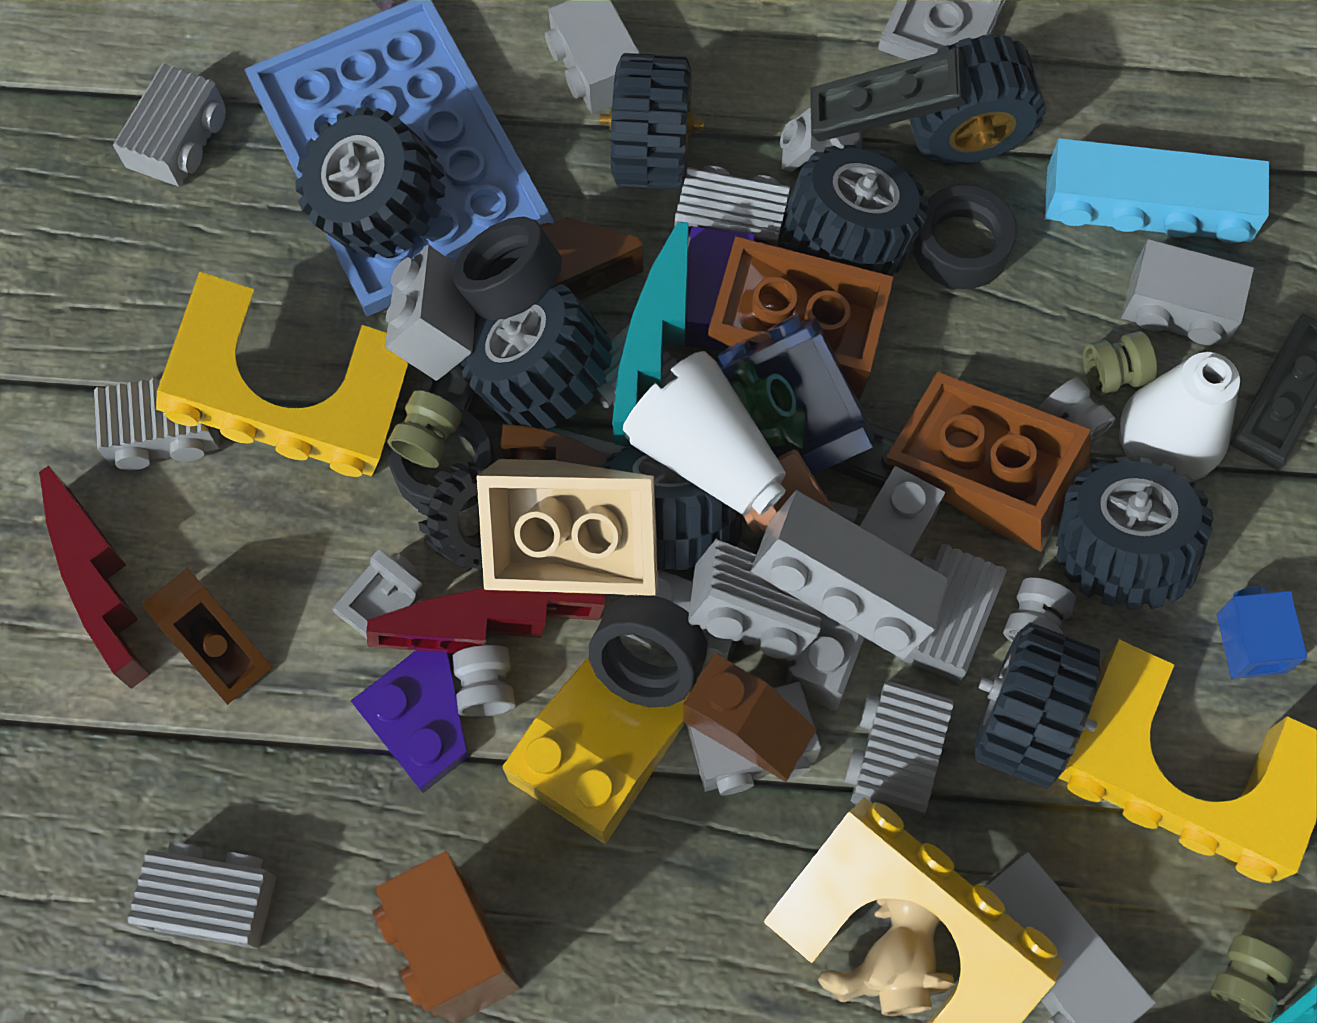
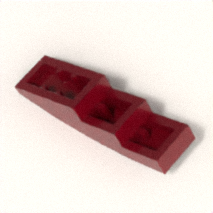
M48 465L39 472L46 525L61 577L85 630L110 670L132 689L150 676V674L120 635V632L137 621L138 618L108 578L125 567L126 564L69 487Z
M484 588L428 599L367 620V647L456 653L466 648L485 645L486 634L541 638L546 617L599 621L605 606V594L484 590Z

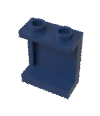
M794 315L768 329L767 331L771 338L753 347L750 346L748 340H744L718 354L720 360L718 366L729 383L737 380L734 370H736L737 363L742 360L754 364L758 378L763 379L771 374H779L786 379L794 392L796 407L805 411L806 443L799 454L812 475L873 447L875 432L816 316L801 322L799 316ZM783 444L777 447L770 446L776 458L791 451Z

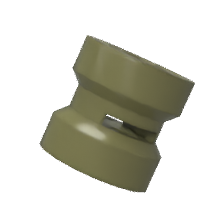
M1142 331L1123 335L1117 343L1111 344L1106 340L1086 344L1084 348L1083 363L1086 378L1091 389L1098 396L1117 392L1120 386L1124 384L1138 387L1156 379L1157 362L1151 341Z
M421 390L414 391L405 406L407 413L405 421L394 427L387 442L395 452L409 461L421 466L437 468L446 452L444 442L447 436L453 435L457 431L463 416L457 407L440 396Z
M1236 935L1227 951L1231 966H1228L1226 972L1217 974L1210 993L1216 1000L1242 1015L1262 1022H1271L1278 1006L1275 997L1276 985L1288 982L1295 966L1294 961L1282 951L1265 942L1245 935Z

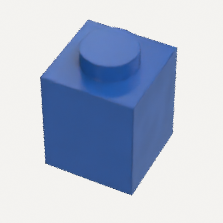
M1265 586L1241 589L1235 592L1233 598L1216 614L1231 679L1286 674L1307 659L1291 591L1269 593L1268 587Z

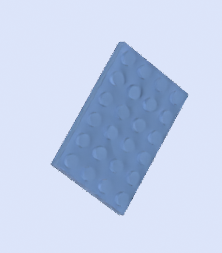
M409 0L244 69L298 179L302 177V173L297 170L300 158H306L309 151L305 149V146L310 138L315 141L321 134L319 128L326 122L331 125L337 122L338 114L348 111L354 116L356 109L361 107H368L373 112L379 108L388 111L393 117L397 116L434 150L438 156L436 160L443 166L445 176L439 181L446 186L445 197L437 199L436 202L441 207V211L437 218L431 217L426 225L431 229L425 236L422 237L418 233L412 238L414 245L407 250L397 246L395 255L383 257L377 252L374 258L364 257L359 252L354 253L326 234L366 317L390 307L393 290L390 280L395 268L405 258L413 259L426 246H432L456 263L462 250L477 235L503 220L525 216L537 220L539 225L554 223L551 214L431 0Z

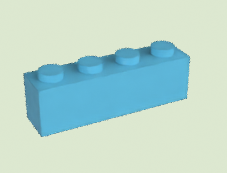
M1058 138L1047 168L1044 219L1061 221L1070 226L1090 224L1113 227L1123 232L1144 230L1162 232L1176 238L1188 236L1215 238L1224 243L1234 244L1240 242L1252 243L1269 216V161Z

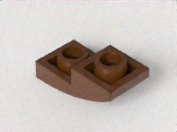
M503 424L501 447L504 459L556 460L599 468L603 463L607 462L608 457L598 450L562 434L526 426Z

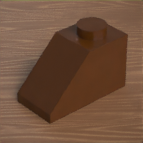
M568 217L554 223L540 224L562 257L561 272L555 283L568 287L578 300H582L643 272V245L636 236Z
M188 567L142 603L157 626L227 705L273 668Z
M716 653L711 657L683 703L684 723L785 782L788 781L817 730L768 683Z

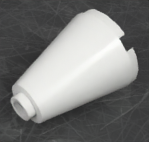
M705 351L694 353L670 369L678 378L671 381L663 389L655 383L645 393L624 423L623 431L626 433L624 436L630 441L631 445L742 515H747L754 509L762 515L773 507L785 493L786 489L780 483L784 479L786 472L716 361Z
M1198 353L1136 391L1127 401L1122 411L1121 427L1119 429V442L1129 461L1139 462V458L1143 457L1152 459L1151 464L1158 466L1166 463L1176 468L1175 473L1177 475L1187 474L1193 480L1203 478L1222 461L1229 446L1240 387V376L1235 365L1228 358L1218 353Z

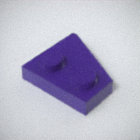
M414 651L351 700L354 707L422 793L426 792L469 757L465 733L462 728L460 715L458 714L457 692L453 682L448 657L449 653Z

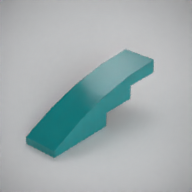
M677 222L651 267L632 314L618 369L612 420L615 445H631L630 441L624 436L626 433L623 431V426L631 411L639 402V394H645L655 383L662 389L663 345L685 346L688 222Z

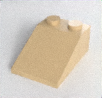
M498 459L477 475L484 590L656 596L658 593L654 476L556 460Z

